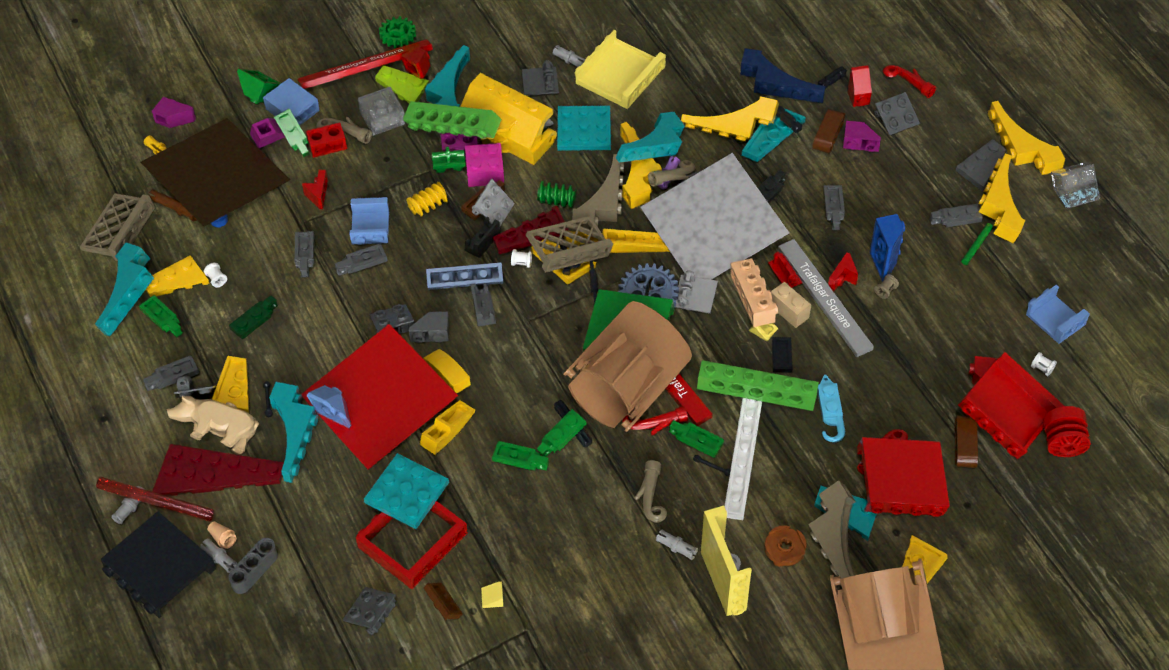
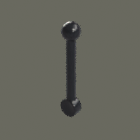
M265 381L263 383L266 396L265 416L269 418L273 415L270 409V382Z
M699 455L693 457L695 462H701L723 472L726 476H730L731 469H724L710 463Z

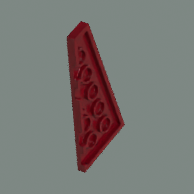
M170 444L151 496L152 498H160V495L170 494L171 496H178L179 493L185 492L195 494L221 491L228 487L238 489L246 485L264 486L280 484L283 477L281 470L284 462Z

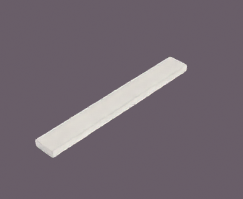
M742 399L725 501L727 518L744 519L762 401Z

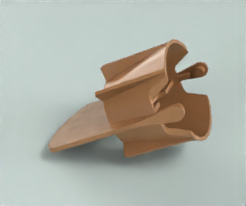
M632 301L628 303L563 375L572 378L576 374L572 368L577 365L575 368L578 371L580 370V372L568 385L573 398L591 417L611 428H615L627 415H629L631 420L635 418L632 422L626 419L621 424L625 428L624 431L627 432L691 360L692 353L682 335L667 319L648 306Z
M922 558L912 562L913 568L910 569L908 566L892 568L842 579L841 576L834 577V575H830L849 670H945ZM920 570L921 576H915L914 571ZM836 585H841L842 589L837 592Z

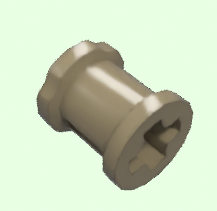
M887 274L883 282L874 287L875 293L880 298L887 299L890 296V292L899 286V282L893 275Z

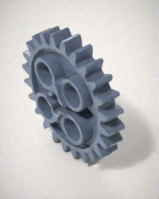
M646 263L645 268H642L639 264L638 270L632 267V273L626 272V278H621L622 284L618 285V292L645 296L649 291L650 279L653 278L648 296L673 299L674 306H676V300L679 297L678 281L675 280L674 274L670 275L669 269L663 271L662 265L657 269L655 263L652 268L649 267L648 263Z

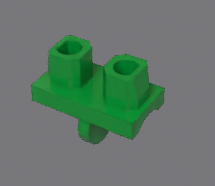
M448 146L444 152L432 153L433 170H436L437 173L445 172L447 168L462 171L463 167H466L464 150L450 151Z

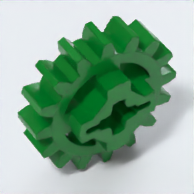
M401 16L398 19L392 17V20L386 19V23L382 22V27H379L380 39H382L383 44L387 43L388 47L393 45L396 48L397 45H400V47H403V44L409 45V41L413 42L414 37H416L415 25H413L412 20L408 21L407 17L404 20Z

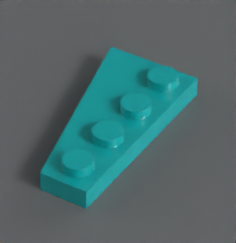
M785 109L796 121L801 124L805 122L806 117ZM775 116L774 124L759 125L742 150V156L758 162L794 131L781 121L780 118Z

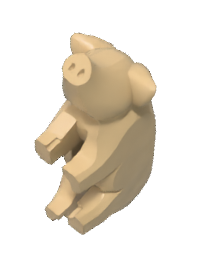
M182 396V402L174 408L167 409L169 418L181 422L194 423V430L190 435L192 438L201 440L205 433L210 431L212 434L224 437L220 442L230 448L234 446L232 453L236 455H242L245 452L247 442L254 436L259 422L254 420L252 415L237 409L234 404L229 402L224 404L211 399L198 400L192 396Z

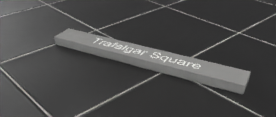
M795 239L779 245L778 251L784 254L803 282L802 284L854 355L859 357L872 351L874 346Z

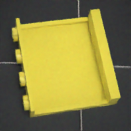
M613 30L595 48V51L590 56H587L585 62L577 67L575 70L576 84L628 109L665 68L666 54L659 52L654 57L617 39L616 30Z
M720 506L704 511L701 554L726 616L740 615L747 610L751 568L737 571L724 540L727 511L725 506Z

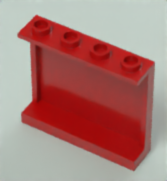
M1006 352L991 364L958 404L965 414L974 419L979 427L985 429L996 442L1000 443L1016 459L1028 452L1027 448L1043 430L1045 414L1052 409L1064 406Z
M862 437L857 446V454H861L863 460L868 500L864 508L865 512H872L874 514L884 512L894 515L903 513L914 516L923 514L933 517L945 514L950 504L940 442Z

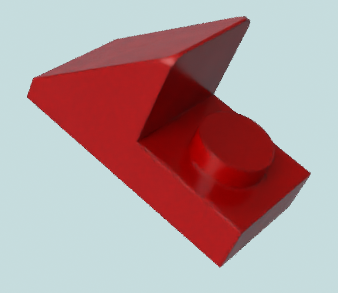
M319 170L318 177L314 178V183H302L304 195L319 209H323L328 178L326 170Z
M850 253L844 255L829 277L828 285L833 292H835L838 286L841 287L844 281L854 285L857 284L858 272Z

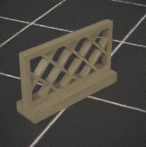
M115 193L80 245V249L82 251L112 256L115 261H118L115 257L126 242L130 244L134 242L155 209L150 196L143 194L139 198ZM118 200L124 201V203L114 206ZM137 203L134 208H132V209L129 208V206H131V205ZM127 207V211L121 214L117 213V211ZM115 213L116 216L106 220L108 215ZM129 216L126 221L121 223V219ZM116 221L119 222V224L111 228H109L108 226L109 224H112ZM106 226V228H107L106 230L97 233V231H98L100 228H103V227ZM119 230L117 235L112 236L111 233ZM110 235V238L100 242L99 238ZM95 240L98 241V243L92 246H88L90 242H93ZM110 244L108 249L103 248V246Z
M591 216L527 231L526 237L543 262L542 268L545 273L607 257L613 246L610 239H605ZM588 223L591 230L581 227L580 225ZM565 228L576 230V233L573 234L571 232L565 231ZM578 231L589 235L588 238L578 236ZM549 232H556L561 235L557 238L550 235ZM562 235L573 239L572 243L562 240ZM534 236H540L545 239L543 242H541L539 240H536ZM590 236L597 238L599 241L594 242L589 240ZM546 240L557 243L556 247L546 244ZM576 240L581 243H584L585 245L578 246L573 243ZM560 244V245L566 246V247H568L569 249H567V250L559 249V248H558V245ZM542 249L550 250L553 253L545 255Z

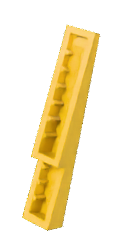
M603 229L602 231L605 239H610L613 243L610 253L670 252L658 233ZM579 231L577 233L578 236L586 239L589 236ZM564 236L565 241L572 243L573 239ZM590 236L589 240L594 242L599 241L597 238ZM575 240L573 244L579 246L584 243Z

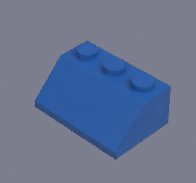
M898 214L876 218L870 255L882 282L885 276L890 274L897 264L898 255H900V245L903 243L902 235L905 232V224L903 221H900Z

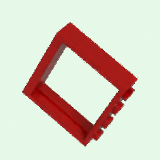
M437 501L430 510L452 527L409 570L405 569L370 542L393 517L383 512L375 515L371 523L366 528L361 529L356 537L357 546L360 550L410 589H413L468 533L466 522Z

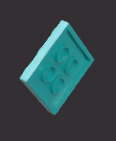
M558 106V151L611 150L610 106Z
M397 453L365 496L364 503L417 529L449 484V479Z

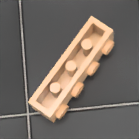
M752 258L730 263L731 279L753 327L775 323L778 308L776 303L772 302L770 290L766 289L765 279L760 276L759 266L755 265Z

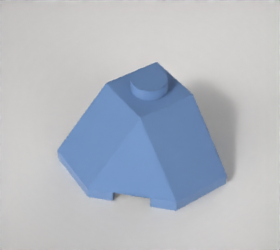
M324 385L307 394L308 399L318 414L350 428L351 421L347 404L342 396V392L338 388H329Z

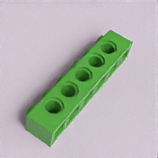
M410 101L403 117V121L412 130L422 129L426 132L436 131L441 134L446 132L456 136L463 134L467 137L478 136L482 139H486V137L494 138L502 120L493 110Z
M702 360L697 389L813 411L819 382Z

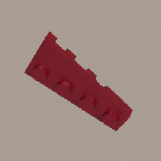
M556 205L552 207L551 211L547 213L542 212L537 215V218L531 221L526 220L522 222L521 226L517 228L512 227L494 236L493 242L499 255L511 252L513 249L518 250L532 246L526 237L527 231L565 221ZM549 232L550 235L557 238L561 235L556 232ZM534 236V238L539 241L545 239L540 236Z

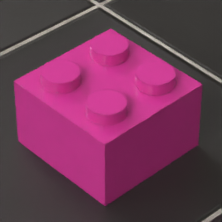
M501 143L465 146L468 187L486 186L491 179L495 182L501 180L504 183Z

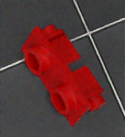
M776 252L773 255L774 259L768 262L781 284L785 282L791 288L802 284L803 282L784 254Z

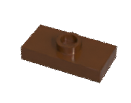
M427 583L424 590L445 620L459 619L462 616V611L442 583Z

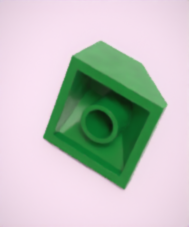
M240 68L237 70L244 95L249 97L250 101L255 104L264 103L263 97L281 84L258 70Z

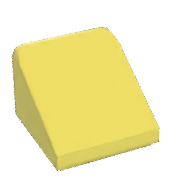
M774 323L757 327L752 326L749 331L768 341L778 330V327Z
M502 581L481 588L482 608L503 607Z

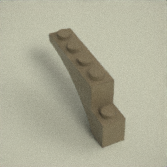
M613 154L612 165L605 182L587 202L579 208L573 209L572 220L591 216L597 227L599 221L617 222L618 214L621 215V204L618 203V200H622V189H619V186L623 185V176L620 175V172L624 173V162H618L616 159L617 154ZM588 223L580 225L581 227L591 230Z
M838 480L819 494L822 499L820 504L826 513L808 525L812 530L810 532L812 538L822 546L820 549L821 553L826 559L829 558L831 561V570L836 576H841L842 579L855 576L848 550V523L852 504L856 501L846 485Z

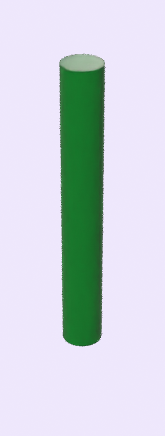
M987 223L961 260L962 264L968 265L992 230V224Z

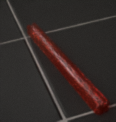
M99 477L96 482V487L104 491L207 521H212L214 517V510L103 477Z

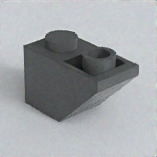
M428 312L409 327L410 342L449 341L448 312Z

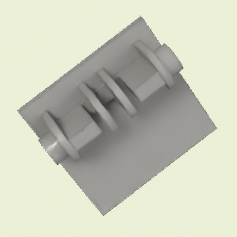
M491 179L480 194V197H478L475 205H473L472 213L475 215L483 214L485 218L489 217L491 224L496 219L501 226L515 203Z
M687 270L680 277L678 285L679 297L674 307L711 313L718 281L695 277L693 271Z

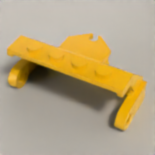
M482 73L470 83L460 107L493 110L502 119L495 137L481 138L482 144L501 143L502 153H511L534 165L556 139L557 132L550 128L542 134L545 123L553 115V109Z

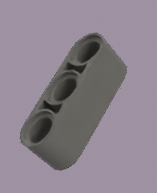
M263 538L259 540L231 570L228 578L235 593H246L276 561L278 553L272 539Z

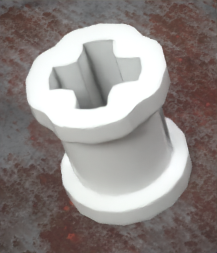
M513 249L511 266L517 264L530 268L532 252H518L516 249Z
M211 263L205 267L204 274L211 279L212 286L216 288L221 287L227 282V276L221 272L218 263Z
M1039 352L1034 358L1031 367H1036L1045 372L1046 376H1049L1054 370L1057 361H1051Z

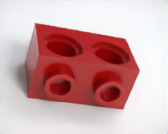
M340 122L306 131L313 158L347 149L346 138Z

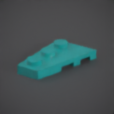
M820 486L814 506L826 513L820 504L822 499L819 494L827 489V487ZM853 496L856 502L852 504L848 529L851 531L855 530L862 535V538L868 541L877 514L864 511L868 500Z

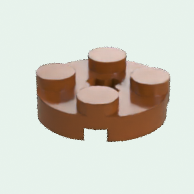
M778 526L769 532L764 548L766 555L773 561L774 565L781 567L791 566L800 562L804 558L807 544L804 535L799 530L790 529V526ZM785 542L786 545L790 544L791 546L789 549H783L781 547L782 543Z

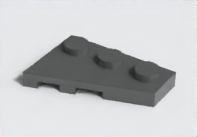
M992 139L957 165L955 171L983 191L991 173L995 170L994 166L998 158H1003L1006 149Z

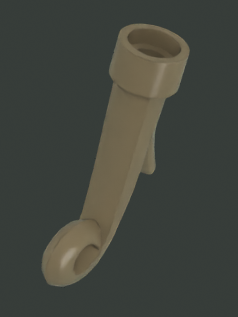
M346 117L347 122L333 118H324L319 120L316 125L319 128L340 122L343 131L357 138L358 141L367 144L372 138V131L360 128L349 117Z
M682 160L679 164L680 168L650 172L648 174V181L651 186H657L666 181L687 180L689 177L686 175L696 169L695 164L689 160Z
M650 460L645 463L644 480L634 499L638 500L643 495L645 516L650 521L658 523L667 516V511L664 507H652L658 475L661 472V463ZM655 512H661L660 515H654Z

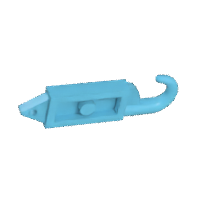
M824 375L817 390L822 420L827 425L837 426L838 434L835 437H830L823 431L822 435L825 440L835 443L841 441L845 436L843 412L837 383H833L827 375Z

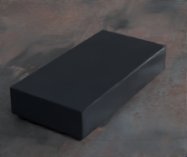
M772 337L773 372L792 373L791 337Z

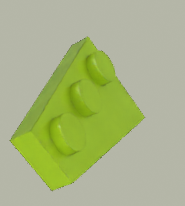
M385 65L381 67L375 76L376 82L390 92L393 91L398 95V98L402 101H407L409 104L410 101L418 102L421 99L429 83V80L420 79L412 74Z

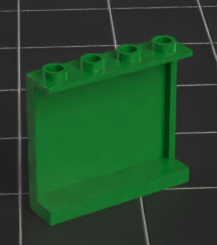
M599 289L584 341L583 352L628 303L632 301L642 303L669 321L670 315H674L675 311L673 299Z

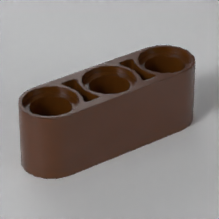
M832 109L827 110L815 136L813 149L831 153L843 126L845 113Z
M956 415L954 424L955 466L976 468L978 463L977 422L970 416Z

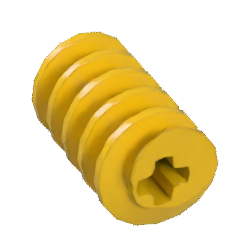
M438 181L437 184H432L430 187H426L424 191L421 190L418 194H413L412 198L408 197L406 199L410 211L414 215L418 213L421 217L423 216L422 210L429 213V206L433 210L436 208L434 203L441 206V200L444 203L448 202L444 187Z

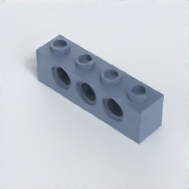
M502 263L426 269L429 290L468 287L471 284L479 286L484 285V283L487 285L504 283Z

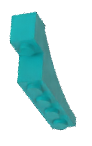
M463 45L460 50H457L453 58L436 74L432 82L427 84L425 93L428 102L460 107V104H457L455 93L459 77L464 67L470 61L469 47Z
M675 112L660 113L654 125V131L640 140L622 144L616 159L620 163L676 155L682 143L679 137L685 125Z
M127 242L115 256L118 259L116 283L108 304L95 323L104 335L109 337L154 279L144 267L150 260V257L141 247Z
M275 382L269 398L272 408L276 409L282 418L287 433L286 456L281 472L284 481L292 483L294 476H297L299 473V463L305 457V447L311 441L313 426L317 425L318 415H316L314 406L301 404L302 395L299 392L298 386Z

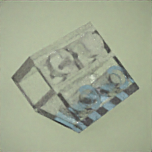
M1081 163L1051 172L1054 190L1065 208H1072L1100 199L1094 164Z

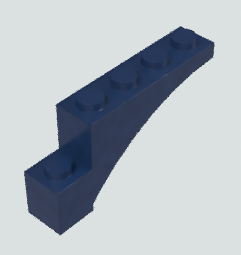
M744 49L740 75L756 77L754 93L823 103L825 86L802 81L783 72L769 62L760 50Z

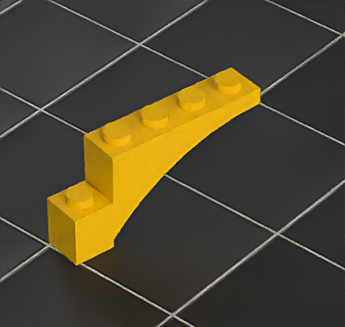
M760 96L757 102L733 113L710 117L682 114L681 121L689 129L698 127L702 128L701 131L711 134L712 131L719 132V136L729 138V135L735 136L736 140L746 142V139L750 140L756 120H759L758 123L763 125L774 124L779 103L777 100Z
M999 101L991 103L988 117L993 121L995 131L999 133L1001 143L1006 147L1007 154L1012 156L1011 159L1015 166L1034 162L1041 175L1062 171L1065 157L1059 146H1052L1027 133L1008 116Z
M627 122L621 124L620 136L624 143L640 140L633 127H630ZM653 158L631 161L628 180L626 184L622 185V197L630 209L650 202L652 190L648 181V174L657 170L662 171L660 164L656 163Z
M1005 153L1002 159L998 158L994 166L997 170H993L989 177L991 183L988 182L984 189L986 195H982L978 204L981 205L979 213L995 220L993 225L996 227L994 235L1014 244L1021 233L1025 219H1022L1010 193L1008 170L1012 156Z

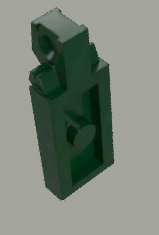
M271 295L264 301L256 303L229 324L230 330L241 339L246 338L271 318L273 310L278 306L277 300Z

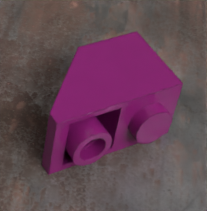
M162 97L152 110L155 123L168 128L184 125L196 120L193 107L179 103L174 99Z
M266 118L251 126L250 135L258 148L285 137L274 118Z
M846 121L843 148L879 152L881 137L864 122Z

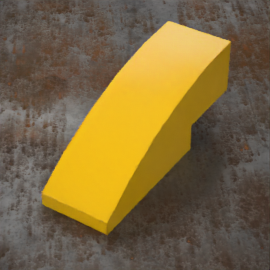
M441 349L423 358L456 394L471 385L470 376L452 357Z
M459 400L435 418L434 425L422 433L420 445L436 455L461 431L475 413V409Z

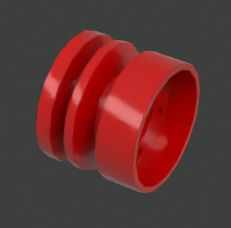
M1063 406L1052 409L1045 414L1043 422L1047 434L1046 440L1049 453L1058 457H1073L1086 452L1090 448L1091 442L1084 410L1074 406Z

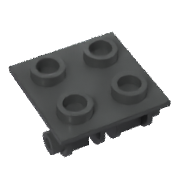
M544 61L543 68L522 69L524 95L559 93L556 67H553L551 61Z
M906 92L875 103L877 109L874 111V114L882 119L889 136L920 124Z
M398 304L390 309L378 310L373 314H369L377 330L376 333L390 324L393 328L396 327L398 333L401 334V331L402 333L408 332L409 327L414 324V319L406 304Z
M183 376L177 380L178 391H175L174 394H179V397L190 396L194 394L193 391L198 390L199 394L210 393L217 384L193 388L191 377Z
M365 587L343 618V621L367 627L366 631L373 635L379 631L381 623L385 622V618L389 616V613L395 607L396 600L394 598L396 595Z

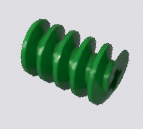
M542 180L538 188L537 201L540 199L541 204H544L547 200L548 205H552L554 201L555 206H559L561 203L562 207H566L568 204L569 208L572 209L575 204L577 189L573 191L572 185H570L568 190H566L565 184L559 189L558 183L551 187V182L544 186V181Z

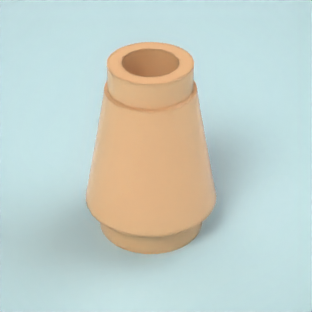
M215 521L209 524L207 530L220 547L230 548L235 544L237 537L233 530Z

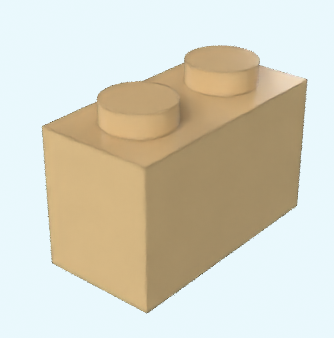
M783 282L771 291L772 302L776 303L778 313L792 326L797 328L809 319L811 304L788 284Z

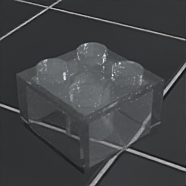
M391 87L358 98L360 113L368 128L372 131L373 136L406 124L403 121L404 109Z

